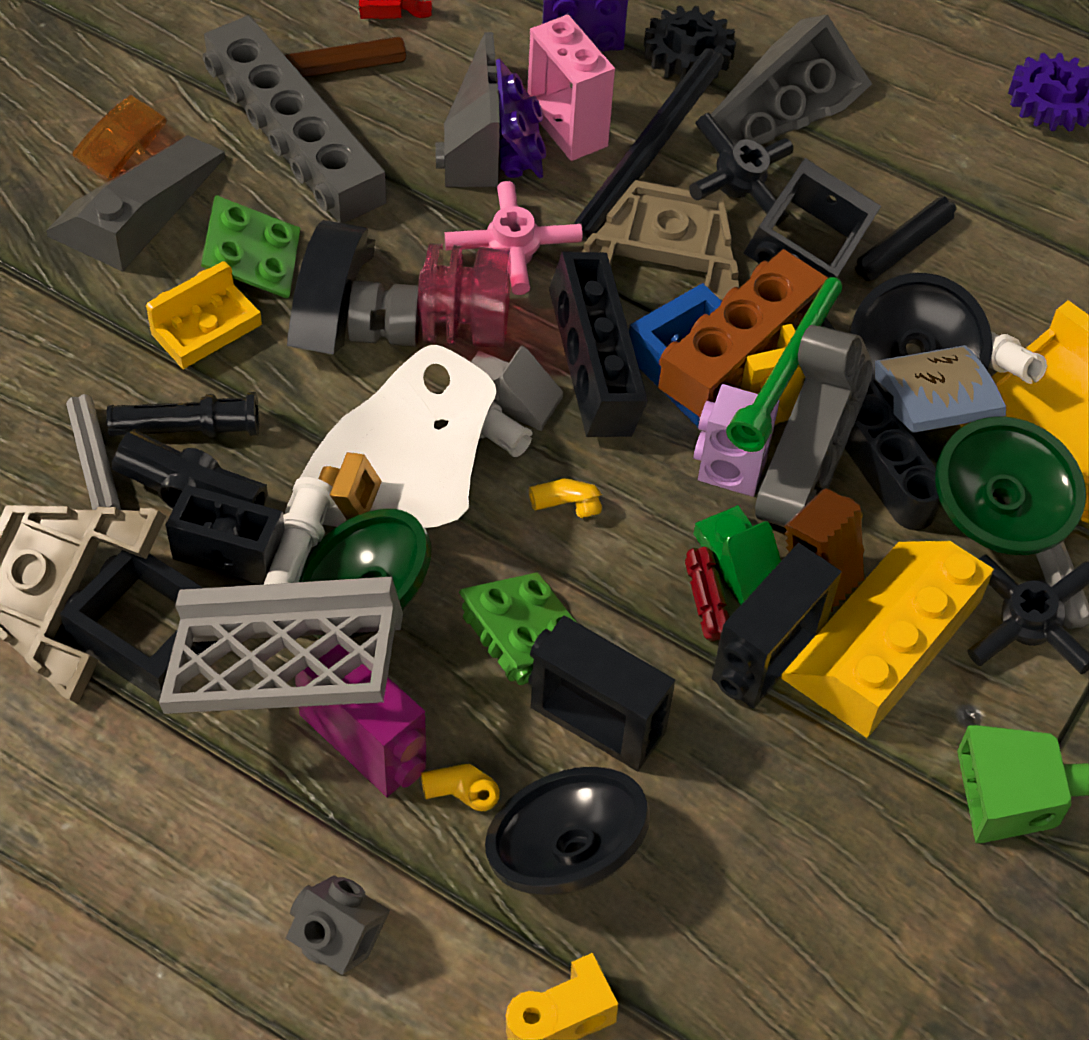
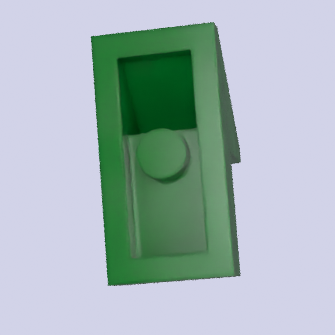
M739 505L695 523L694 536L701 547L706 546L713 551L716 562L715 568L741 606L781 562L771 525L768 521H764L752 526Z

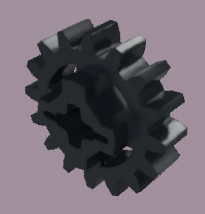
M677 6L675 14L662 10L661 19L652 17L650 28L645 30L644 56L645 59H652L651 68L653 70L665 68L664 77L669 78L677 74L680 76L681 81L701 53L708 48H712L716 53H721L724 62L722 63L721 70L727 71L730 66V60L734 59L736 41H734L735 31L734 29H727L728 20L726 18L714 20L715 11L713 10L705 15L700 12L699 6H694L692 11L685 12L682 6Z

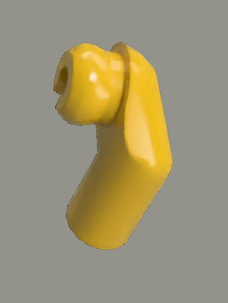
M564 478L529 487L530 502L535 511L575 502V511L580 518L597 515L602 511V504L599 500V496L602 494L593 484Z

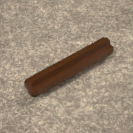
M398 36L284 54V56L305 78L400 63L406 60V48L403 39Z

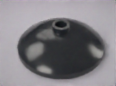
M907 273L881 283L861 302L850 325L849 333L860 335L873 364L872 381L893 409L894 396L875 379V361L909 355L906 351L907 344H916L919 346L921 353L966 345L987 370L991 361L992 333L981 305L961 285L936 274Z
M579 767L550 774L521 789L496 813L488 828L485 839L487 859L495 875L504 884L521 892L540 895H560L586 889L613 875L638 850L650 824L649 804L640 785L630 776L614 769Z

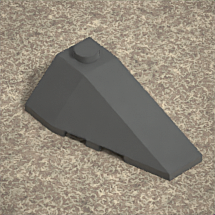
M828 14L801 19L768 49L711 113V116L734 145L743 139L753 140L761 145L789 131L810 125L811 122L823 117L832 116L844 111L872 83Z
M493 32L484 33L444 123V142H436V169H445V187H498L500 118Z

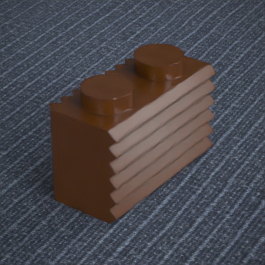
M825 488L784 525L787 530L784 534L787 536L785 541L788 544L786 549L789 552L799 542L842 571L830 611L833 612V606H839V600H845V594L852 593V588L858 587V582L864 581L863 554L865 549L862 543L861 523L863 512L860 505L853 499L841 496Z

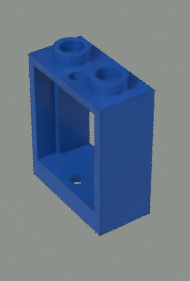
M703 283L629 326V334L638 367L657 387H659L661 372L659 360L667 346L674 341L679 343L691 332L693 325L703 314L710 315L721 305L722 301ZM663 392L698 428L700 417Z

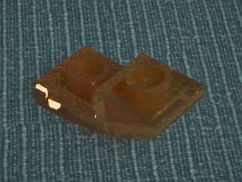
M130 95L111 109L90 130L71 155L78 163L108 182L119 174L135 151L140 155L145 152L166 124L167 119Z

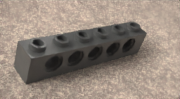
M250 15L204 33L206 53H203V61L208 73L213 78L218 77L231 101L233 103H240L245 109L251 125L256 130L261 129L265 133L277 156H284L289 162L296 179L300 183H306L313 191L316 202L323 211L329 210L339 223H345L386 204L385 171Z

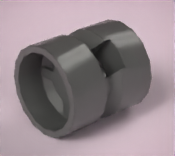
M355 280L352 285L349 304V340L351 342L376 344L381 337H386L390 345L416 347L421 321V286L394 284L390 290H385L381 282ZM386 309L385 317L377 315V310Z

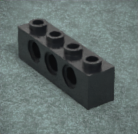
M562 252L549 287V292L586 437H632L648 399L607 252Z

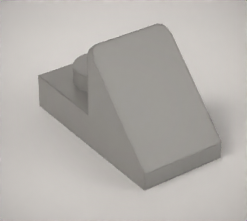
M520 346L510 363L482 351H478L471 363L487 373L494 382L497 391L494 402L501 406L503 414L542 431L562 400L563 391L527 348Z

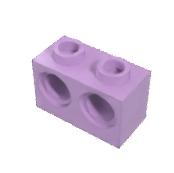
M722 384L715 403L705 402L698 429L702 431L698 437L693 459L701 461L698 481L754 497L767 461L780 400H778L770 414L772 433L764 447L757 452H747L739 449L729 440L726 429L736 411L752 405L758 394Z

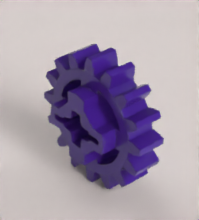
M1040 53L1038 62L1031 57H1027L1023 66L1017 65L1008 90V94L1013 96L1010 104L1012 107H1022L1019 114L1021 118L1034 117L1033 125L1036 127L1040 126L1043 122L1049 123L1051 131H1056L1058 125H1063L1070 132L1073 131L1075 123L1086 127L1089 123V66L1079 67V58L1076 57L1071 59L1070 62L1064 61L1062 53H1057L1056 57L1052 59L1045 53Z

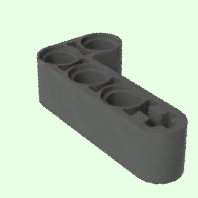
M810 325L805 330L798 351V362L805 376V381L759 490L755 506V514L758 520L768 521L771 524L784 527L818 493L825 488H829L872 378V360L860 335L817 325Z

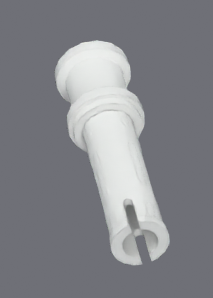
M302 477L296 480L292 489L295 495L289 513L283 515L285 531L264 585L297 583L299 581L311 547L316 546L323 539L325 531L322 524L327 511L335 505V502L330 497L333 487L328 483L311 477Z

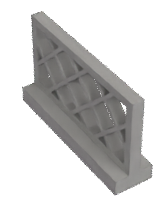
M392 577L179 590L175 607L180 616V623L159 701L164 714L384 702L394 631L401 630L403 612ZM378 631L376 635L361 646L349 638L353 633ZM324 635L306 649L295 641L300 636ZM270 638L252 652L241 644L247 639ZM217 641L199 655H196L191 650L192 642ZM339 644L350 654L328 669L318 659ZM286 647L295 657L273 672L264 662ZM230 651L235 652L241 660L220 675L210 667V665ZM361 664L372 671L370 683L346 684L341 680ZM307 667L318 675L316 679L304 687H290L286 683ZM253 670L264 678L249 690H235L232 687L233 684ZM199 673L210 681L196 692L180 693L181 686Z

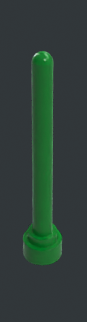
M830 277L825 280L753 404L736 411L727 426L726 433L729 440L739 449L747 452H757L767 442L772 433L770 414L799 365L798 351L802 336L810 325L822 326L842 291V282L838 278Z

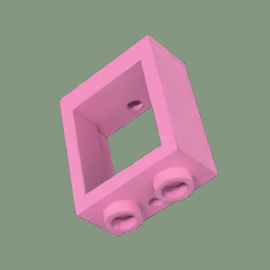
M568 14L530 29L528 94L531 97L535 96L540 103L543 120L539 123L570 161H574L608 147L615 68ZM555 119H562L563 121L557 122Z

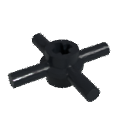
M709 112L705 113L695 124L719 153L716 162L717 170L715 173L692 183L689 186L690 195L698 201L719 190L733 198H743L750 193L767 215L777 200L765 184L768 176L767 168L769 165L793 153L792 142L784 138L764 148L753 140L743 139L734 145ZM786 210L784 211V213L782 214V216L780 217L775 226L781 224L788 218L789 213Z
M987 554L981 556L979 560L994 569L988 584L1004 599L1001 611L1003 623L967 650L972 661L978 666H982L1015 640L1029 646L1048 642L1080 674L1086 673L1089 670V652L1063 628L1065 620V607L1063 603L1089 585V562H1083L1053 586L1041 581H1027L1018 585Z

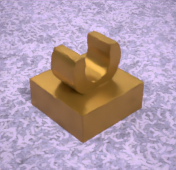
M349 452L346 453L340 469L324 466L318 478L333 487L330 497L346 520L371 510L382 482L365 454Z

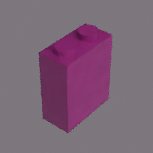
M338 644L318 660L329 669L350 653ZM361 664L341 680L346 684L370 683L372 671ZM309 667L305 668L295 676L296 687L306 686L316 679L318 675ZM387 677L384 702L299 707L300 716L385 797L391 795L400 786L406 788L412 785L421 776V772L425 770V710L389 677Z

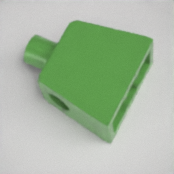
M968 725L957 753L975 843H986L1053 829L1061 824L1071 806V797L1089 796V763L1063 764L1058 739L1051 733Z

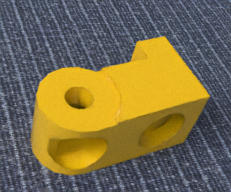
M593 953L571 962V980L550 988L543 993L527 991L520 993L512 999L506 1012V1035L508 1040H578L616 1023L618 1003Z

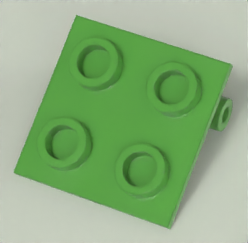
M215 195L201 267L209 269L225 261L232 268L233 279L288 299L300 227Z
M538 572L467 587L459 591V594L464 599L462 609L464 610L463 619L467 624L471 625L480 637L482 645L489 647L488 653L492 658H499L497 662L505 671L507 679L509 681H516L518 685L528 683L529 676L533 670V658L530 657V651L539 634L544 629L552 631L563 615L576 622Z

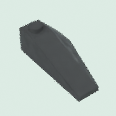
M187 135L74 201L46 230L47 236L123 272L225 159V151Z

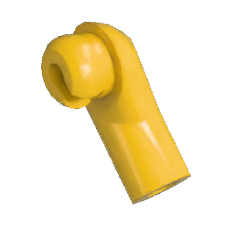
M462 764L421 772L425 799L452 794L477 811L492 809L499 800L500 790L497 783L472 764Z

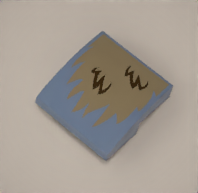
M966 345L875 361V379L894 396V415L913 433L970 423L988 417L1006 416V405L995 382L981 361Z

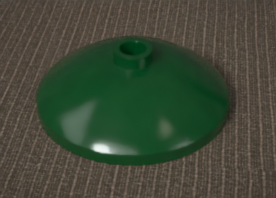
M988 417L973 421L954 433L944 446L937 462L935 473L936 488L945 512L966 536L988 549L1011 555H1031L1045 552L1063 542L1075 529L1082 517L1086 501V489L1077 461L1059 439L1045 429L1028 421L1011 417ZM994 497L1001 498L1004 501L1005 505L996 501Z
M377 509L365 512L342 523L329 532L321 542H318L308 554L298 582L392 577L403 611L414 599L425 580L432 552L430 537L418 519L406 511L399 509ZM371 632L353 633L349 638L361 637ZM312 635V636L317 637V638L320 639V638L323 637L324 635Z

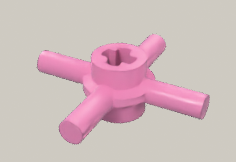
M504 181L497 187L500 210L495 214L493 222L488 226L487 230L444 232L445 250L489 248L496 262L509 268L512 292L516 295H524L530 290L527 263L531 261L533 254L539 246L582 242L581 224L538 227L533 215L528 210L518 207L514 183Z

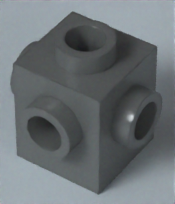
M333 875L313 887L310 885L306 886L296 897L290 910V915L294 917L286 939L301 948L304 956L312 962L327 965L343 975L368 959L390 910L365 895V890L358 883Z

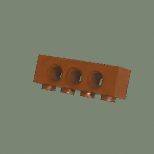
M784 249L769 262L762 261L755 268L750 279L740 288H732L725 295L721 305L710 315L703 314L695 322L691 332L679 343L674 341L667 346L659 360L661 372L658 388L701 417L705 402L715 403L722 384L735 388L741 386L746 356L776 350L781 326L792 324L796 331L828 277Z

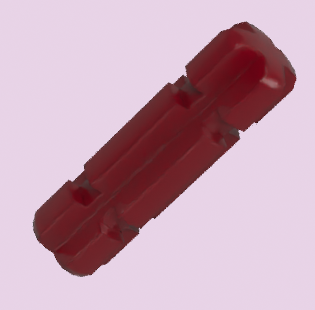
M706 546L699 549L692 548L686 553L685 565L688 576L692 578L690 584L698 616L703 619L700 622L702 632L708 641L720 640L723 624L730 618V615L724 609L727 604L718 571L714 569L716 562L713 551Z

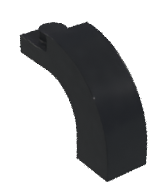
M322 220L317 225L306 248L297 279L291 309L287 346L334 354L344 346L353 282L356 280L360 268L374 257L376 240L367 238V227Z

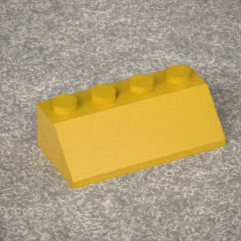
M951 541L898 542L782 673L781 679L868 738L980 604L994 569Z

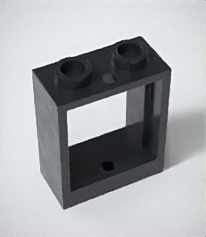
M804 158L756 230L743 254L760 264L762 261H770L784 249L826 277L837 278L878 213L881 205ZM790 202L847 237L830 265L773 230Z
M799 542L723 624L712 680L718 684L719 688L727 696L735 700H742L753 709L781 679L782 673L825 626L841 577V570Z
M122 550L118 555H113L105 561L99 574L83 590L76 591L70 596L64 609L60 612V616L69 642L98 659L103 665L157 701H160L178 629L150 658L98 624L97 621L138 579L175 603L179 590L201 589L203 587L150 553L147 559ZM217 641L192 642L191 650L196 655H199Z
M563 615L552 631L544 629L539 634L531 648L530 657L533 658V670L528 680V684L532 686L530 708L638 772L666 733L676 679Z

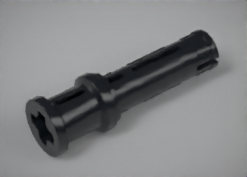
M248 392L247 396L242 398L217 399L215 394H206L205 397H201L200 402L108 405L106 413L107 427L111 426V428H108V434L111 437L125 435L127 432H131L132 429L142 434L202 431L203 435L208 436V438H217L218 433L248 431L250 436L259 435L260 419L256 392Z

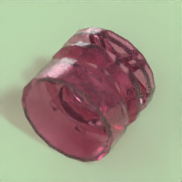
M430 243L428 245L426 260L420 271L418 286V316L422 324L424 343L436 344L440 323H446L447 344L455 345L461 324H470L471 338L474 346L505 348L510 300L511 248L480 246L476 254L474 267H465L461 245H453L450 266H444L442 244Z

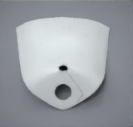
M429 345L422 348L402 364L372 397L341 418L316 449L300 478L311 477L318 479L324 466L340 469L347 452L365 454L382 481L370 511L377 509L403 510L416 517L424 528L439 527L456 521L469 509L468 497L474 458L483 423L496 396L495 384L490 376L479 367L445 347ZM431 364L444 366L450 375L449 388L442 394L432 393L424 383V372ZM444 419L449 421L448 425L440 430L434 428L436 420ZM293 493L288 502L286 514L289 513L295 495ZM335 504L334 507L328 509L322 525L338 527L347 520Z

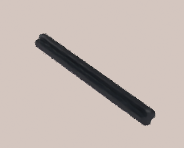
M708 48L701 53L576 219L574 224H581L582 239L584 241L592 233H597L605 224L607 214L635 180H639L713 81L724 62L721 53H716L712 48Z

